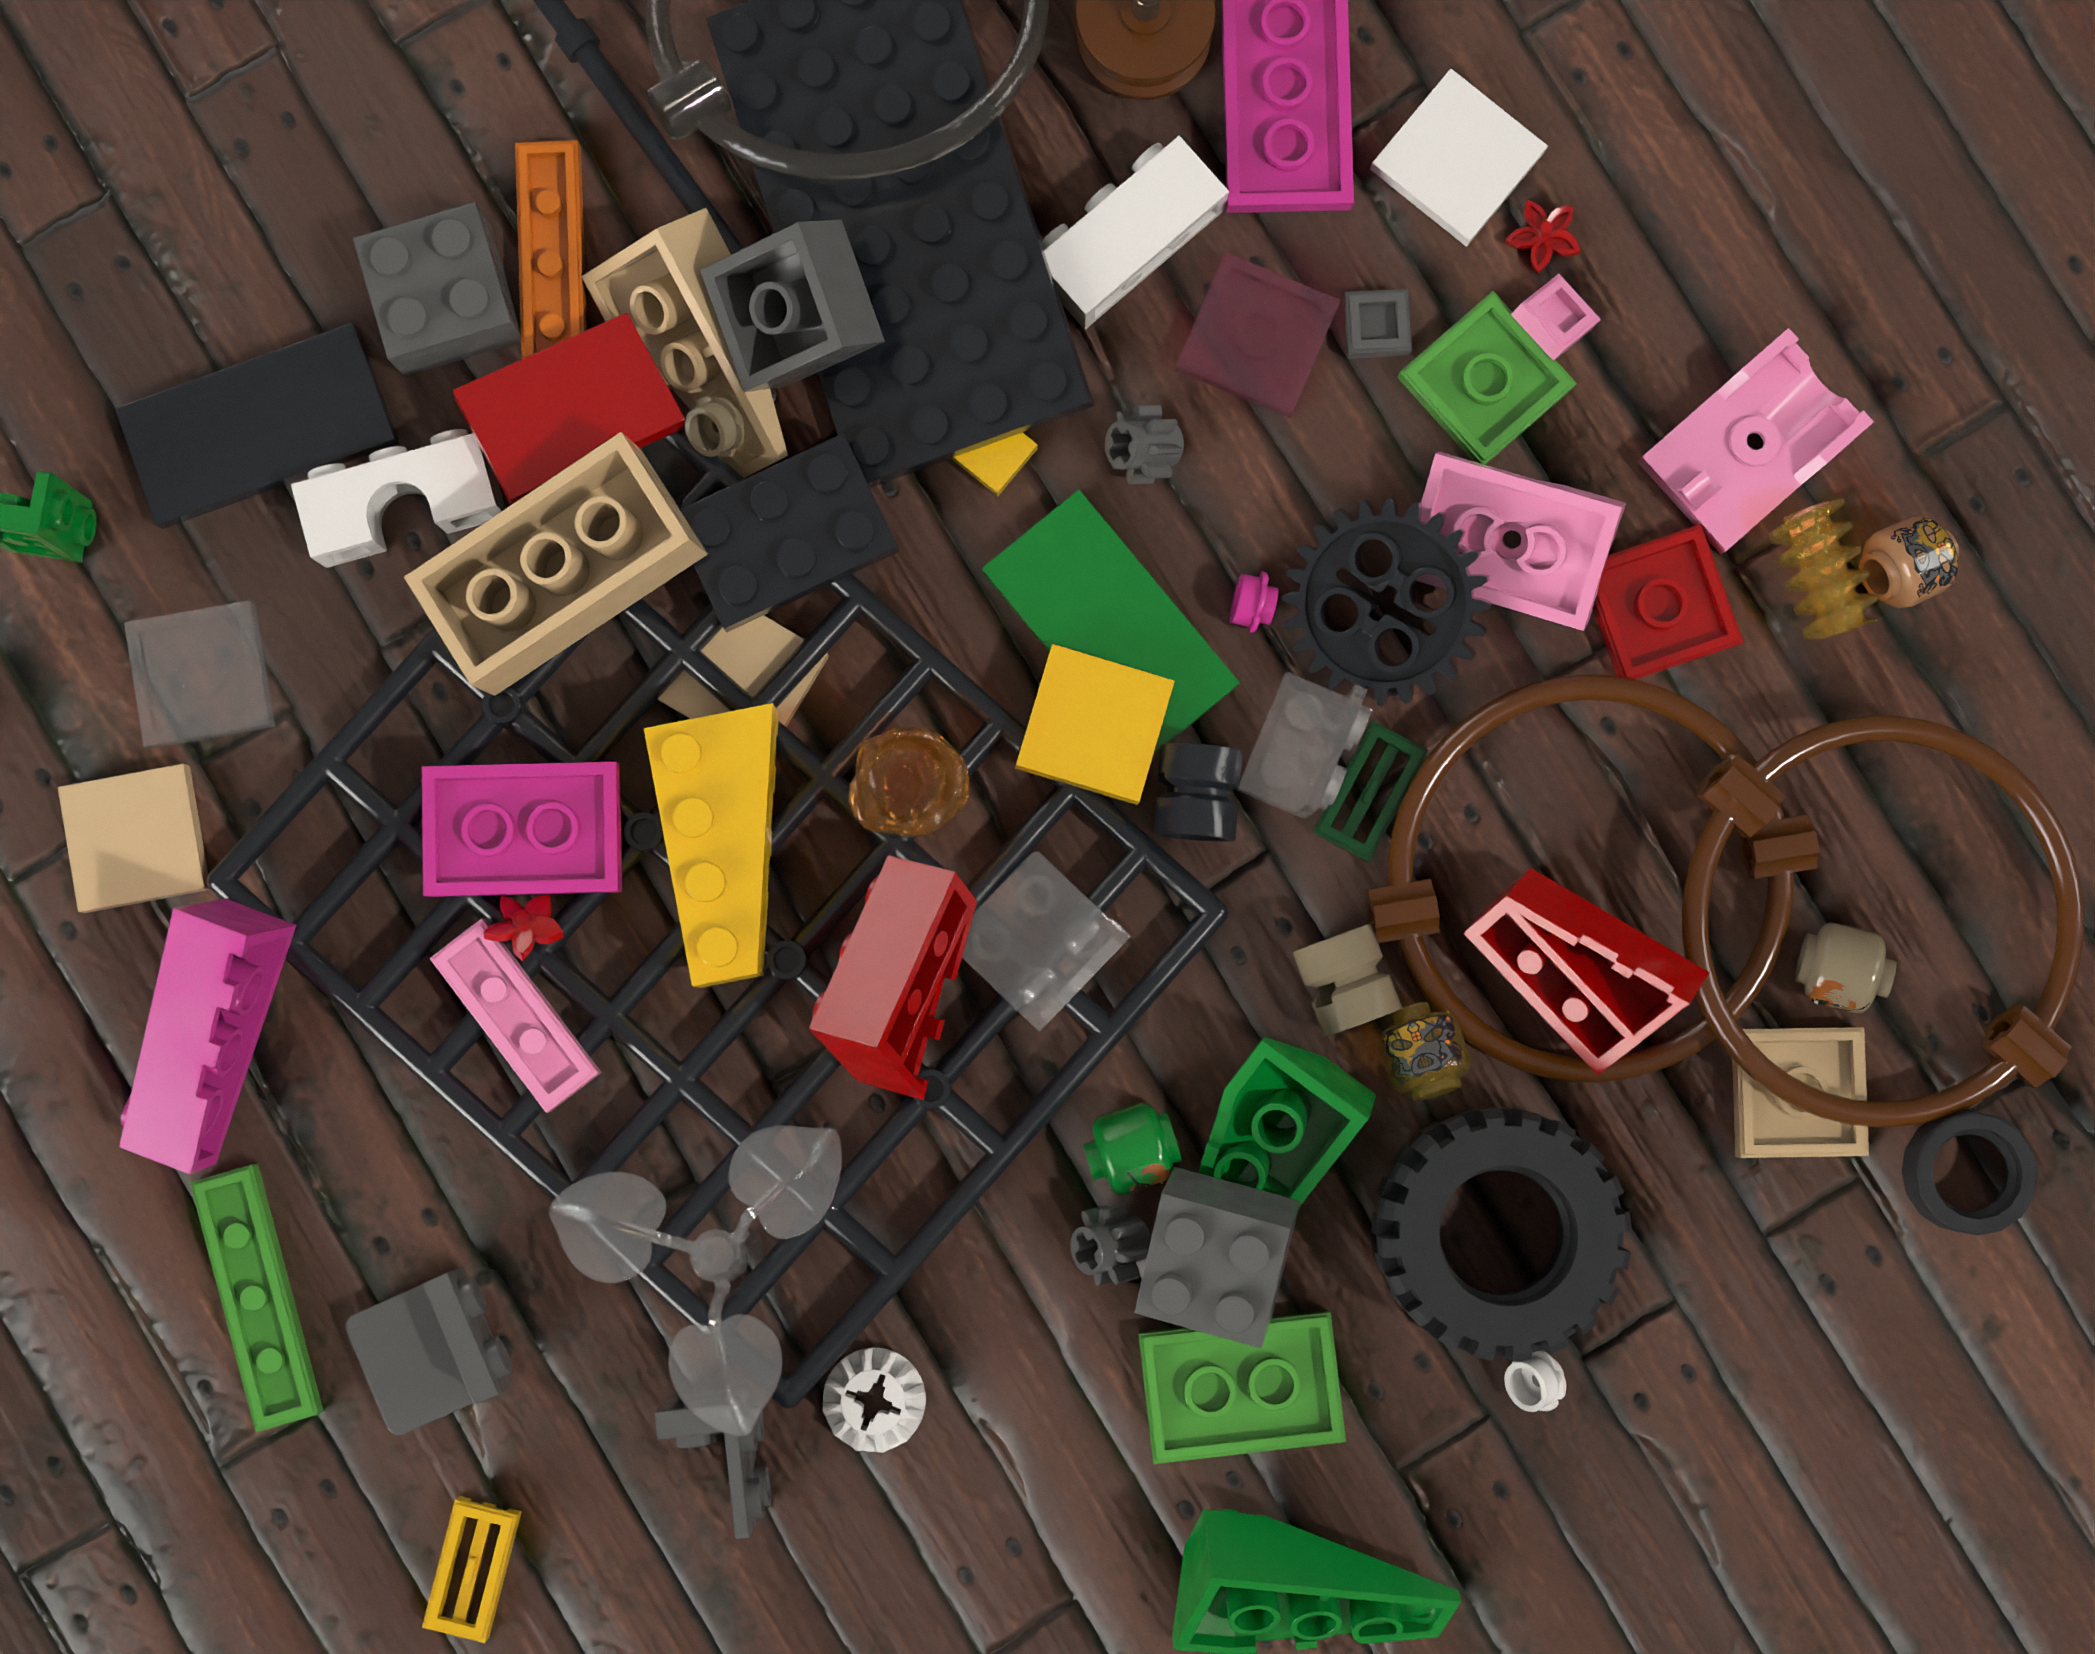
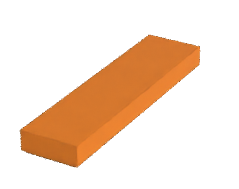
M578 140L515 143L522 359L587 330L586 285L581 277L585 274L582 159L581 146Z

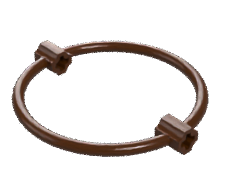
M1574 675L1531 683L1507 692L1481 706L1463 719L1438 743L1413 778L1399 808L1388 855L1387 885L1365 889L1368 922L1372 926L1377 942L1397 941L1404 962L1422 994L1439 1015H1447L1453 1019L1451 1023L1455 1031L1470 1044L1494 1059L1524 1072L1569 1082L1598 1083L1626 1080L1664 1069L1700 1051L1714 1041L1716 1036L1703 1016L1684 1031L1663 1042L1642 1050L1626 1053L1601 1074L1597 1075L1581 1057L1550 1053L1527 1046L1505 1036L1476 1016L1452 992L1439 974L1422 937L1423 935L1440 933L1439 909L1431 879L1413 881V860L1416 841L1428 805L1448 771L1479 739L1497 726L1518 715L1561 702L1580 700L1612 701L1651 710L1674 720L1696 734L1712 747L1723 760L1730 754L1738 753L1751 766L1757 761L1748 748L1729 728L1708 711L1685 697L1665 688L1636 679L1611 675ZM1781 808L1773 819L1751 838H1745L1740 835L1739 848L1741 860L1745 865L1748 877L1750 879L1768 877V892L1764 919L1757 942L1736 982L1724 995L1726 1003L1736 1020L1741 1017L1759 994L1782 950L1793 904L1794 872L1818 868L1817 858L1820 853L1818 838L1809 815L1785 817Z
M1864 716L1839 720L1797 735L1771 750L1752 766L1738 753L1730 754L1723 762L1715 766L1702 781L1701 788L1696 796L1713 810V813L1700 835L1691 858L1685 882L1682 905L1684 955L1686 959L1710 972L1696 993V999L1716 1038L1732 1059L1753 1080L1776 1097L1820 1118L1857 1126L1900 1127L1926 1123L1955 1114L1977 1104L1998 1091L2015 1076L2026 1086L2037 1089L2047 1080L2055 1078L2068 1062L2067 1055L2071 1046L2053 1030L2067 1006L2075 985L2082 956L2084 901L2081 880L2074 853L2054 811L2036 786L2012 762L1978 739L1946 725L1902 716ZM1874 741L1911 743L1940 750L1968 763L1995 782L2014 801L2038 837L2050 868L2057 905V935L2054 957L2049 977L2034 1011L2031 1012L2024 1005L2014 1004L2006 1012L1997 1015L1984 1031L1985 1038L1981 1044L1995 1059L1983 1069L1964 1081L1940 1092L1901 1101L1874 1102L1830 1094L1807 1085L1768 1059L1742 1030L1726 1003L1714 970L1708 933L1711 887L1724 846L1733 829L1742 837L1751 838L1778 813L1786 795L1776 788L1772 782L1789 769L1820 753L1845 745Z

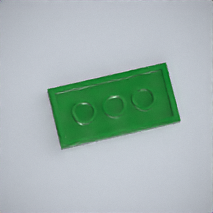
M1079 489L981 568L985 577L1048 653H1050L1052 644L1175 681L1153 755L1161 750V744L1171 742L1240 684L1237 678Z

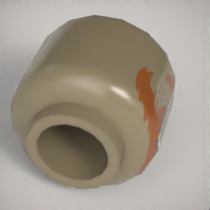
M1828 922L1822 925L1816 935L1806 933L1797 961L1795 982L1804 984V993L1808 1000L1813 1003L1852 1013H1863L1872 1005L1876 995L1885 998L1889 996L1897 962L1896 960L1885 958L1886 945L1879 934Z

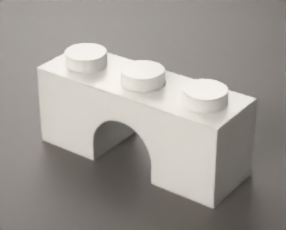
M465 429L445 431L431 437V445L408 452L406 447L403 446L384 448L370 454V462L347 469L344 464L340 463L320 466L308 472V480L291 484L310 558L329 568L387 551L381 527L382 517L386 508L393 500L406 494L426 496L434 523L447 534L482 525L505 510L506 507L499 482L474 434H468Z

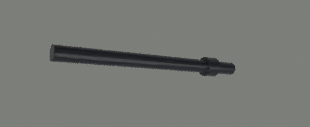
M533 0L556 31L555 42L571 63L578 62L688 214L690 215L707 208L731 255L744 249L722 216L598 48L600 39L584 18L577 19L564 0Z

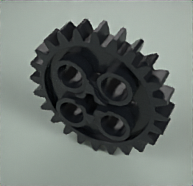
M1395 497L1386 498L1381 515H1376L1368 499L1359 501V520L1356 521L1343 508L1334 511L1338 530L1334 532L1321 523L1316 524L1313 530L1321 545L1318 548L1307 544L1298 545L1296 550L1308 564L1306 568H1289L1286 571L1288 577L1300 583L1299 591L1282 595L1283 602L1299 606V614L1285 621V628H1303L1305 637L1294 645V652L1313 649L1317 656L1313 659L1307 671L1312 674L1325 666L1331 669L1332 674L1327 687L1331 691L1342 684L1345 679L1351 681V700L1358 701L1365 693L1367 687L1374 688L1377 705L1383 706L1389 698L1391 688H1397L1400 698L1404 704H1407L1413 700L1414 684L1417 682L1429 695L1436 693L1438 687L1434 673L1439 671L1451 680L1457 678L1460 674L1451 658L1456 655L1463 659L1472 660L1477 653L1465 641L1466 636H1484L1487 632L1485 626L1472 619L1473 613L1482 612L1492 607V602L1474 597V589L1490 580L1489 575H1470L1468 566L1481 555L1480 551L1474 550L1461 554L1456 547L1462 541L1466 531L1462 528L1448 536L1441 533L1440 531L1446 516L1442 511L1434 515L1427 523L1421 521L1422 502L1414 501L1410 505L1405 516L1399 515ZM1377 539L1390 547L1393 562L1390 569L1384 575H1375L1368 572L1361 562L1362 548L1369 540ZM1341 568L1347 569L1360 581L1377 592H1382L1390 586L1394 587L1398 591L1394 602L1406 611L1432 623L1435 626L1434 634L1429 635L1421 631L1413 622L1396 611H1390L1383 617L1375 612L1379 604L1378 600L1367 592L1342 581L1338 577V571ZM1433 574L1439 576L1444 581L1447 587V598L1440 608L1429 609L1417 601L1414 595V586L1421 575ZM1335 594L1349 596L1357 605L1358 618L1351 628L1335 626L1328 617L1327 605ZM1387 629H1400L1410 637L1412 653L1408 660L1394 662L1383 655L1380 648V639Z

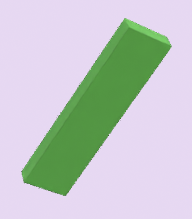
M253 1164L190 1182L255 1432L324 1412L259 1165Z

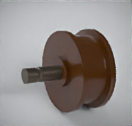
M1077 0L1075 37L1080 59L1085 69L1098 84L1118 96L1134 100H1154L1172 95L1187 86L1198 75L1206 62L1215 23V0Z

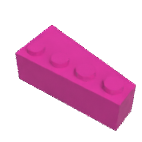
M229 899L173 908L132 1092L121 1115V1124L124 1127L119 1145L120 1148L187 1174H193L217 1163L296 928L295 924Z

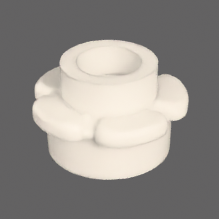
M1542 1350L1533 1352L1531 1360L1513 1361L1505 1372L1504 1382L1509 1397L1519 1408L1525 1411H1551L1558 1406V1399H1562L1566 1394V1381L1561 1366L1548 1353Z

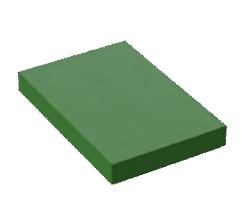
M1329 1310L1273 1316L1262 1348L1186 1327L1138 1332L1153 1464L1346 1442L1331 1312Z

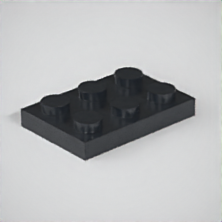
M844 433L680 509L708 553L693 565L726 633L899 552L892 533Z

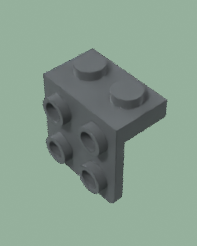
M463 1266L356 1313L346 1322L347 1334L388 1430L394 1435L406 1434L470 1404L477 1405L499 1395L513 1385L509 1375L513 1371L509 1354L500 1338H493L484 1313L487 1312V1306L483 1293L473 1277H467Z

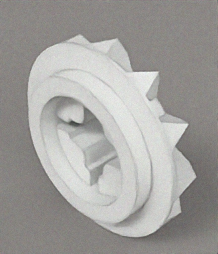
M865 1348L847 1355L833 1368L824 1386L823 1413L832 1429L833 1435L850 1445L855 1451L884 1453L907 1442L918 1428L924 1415L926 1394L921 1376L909 1360L892 1350ZM880 1374L885 1375L883 1398L892 1402V1406L901 1409V1412L893 1409L890 1411L879 1410L875 1418H871L868 1426L862 1425L865 1418L862 1415L864 1404L855 1400L856 1396L848 1394L847 1390L855 1393L858 1390L869 1392L873 1383H877Z

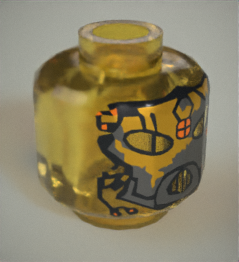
M1428 1002L1413 1004L1391 1013L1394 1025L1384 1029L1377 1041L1393 1090L1399 1093H1410L1413 1102H1418L1461 1088L1460 1077L1468 1072L1471 1066V1059L1455 1015L1444 1011L1431 1012Z

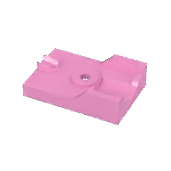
M1789 328L1637 461L1694 526L1702 525L1706 539L1720 555L1732 547L1874 422L1864 410L1859 413L1847 398L1837 396L1821 383L1810 366L1809 356L1796 343L1799 339ZM1755 433L1761 436L1763 440L1761 449L1754 450L1748 446L1747 437L1749 434Z
M1435 453L1421 501V521L1427 523L1434 515L1442 511L1446 516L1440 532L1448 536L1452 532L1463 528L1466 533L1456 548L1461 554L1474 550L1480 551L1481 555L1468 566L1470 575H1489L1490 580L1474 589V597L1483 598L1495 605L1584 631L1589 623L1602 572L1626 503L1566 485L1535 480L1446 453ZM1513 530L1520 534L1521 544L1518 547L1509 548L1506 546L1504 535L1507 531ZM1423 574L1417 579L1419 582L1447 590L1444 581L1439 576Z

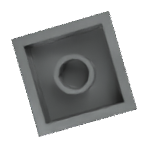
M476 202L353 238L387 359L405 377L521 342V326L492 227Z
M842 219L797 222L700 270L744 392L789 386L885 342Z
M1174 1167L1161 1193L1134 1313L1262 1348L1272 1319L1300 1201Z

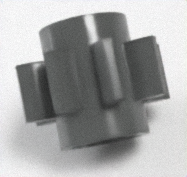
M1135 405L1133 411H1118V421L1113 423L1107 431L1105 438L1107 458L1112 464L1113 469H1128V484H1151L1155 478H1170L1172 476L1171 467L1175 466L1182 456L1184 440L1182 432L1177 425L1178 422L1176 419H1161V405Z
M1124 1203L1110 1207L1105 1205L1083 1211L1081 1215L1085 1226L1076 1229L1071 1238V1254L1076 1266L1084 1274L1094 1275L1095 1285L1097 1286L1114 1282L1116 1285L1139 1278L1140 1271L1136 1263L1147 1258L1151 1241L1149 1230L1141 1218L1133 1214L1127 1215V1206Z

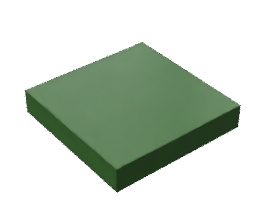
M1494 291L1401 370L1397 376L1473 462L1484 465L1489 463L1577 384L1556 360L1553 361L1511 315L1513 312Z

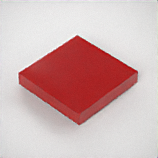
M1701 524L1608 555L1592 609L1617 677L1638 680L1744 643Z

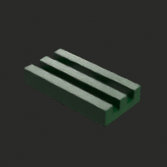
M1372 720L1311 834L1321 839L1324 838L1339 849L1348 851L1355 855L1356 858L1368 863L1429 750ZM1379 739L1387 745L1340 832L1331 827L1376 740ZM1401 751L1409 755V758L1366 839L1361 843L1353 839V836L1397 753Z

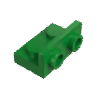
M37 471L31 500L18 495L0 492V548L12 553L82 562L84 547L92 543L96 532V513L92 509L91 500L52 472Z

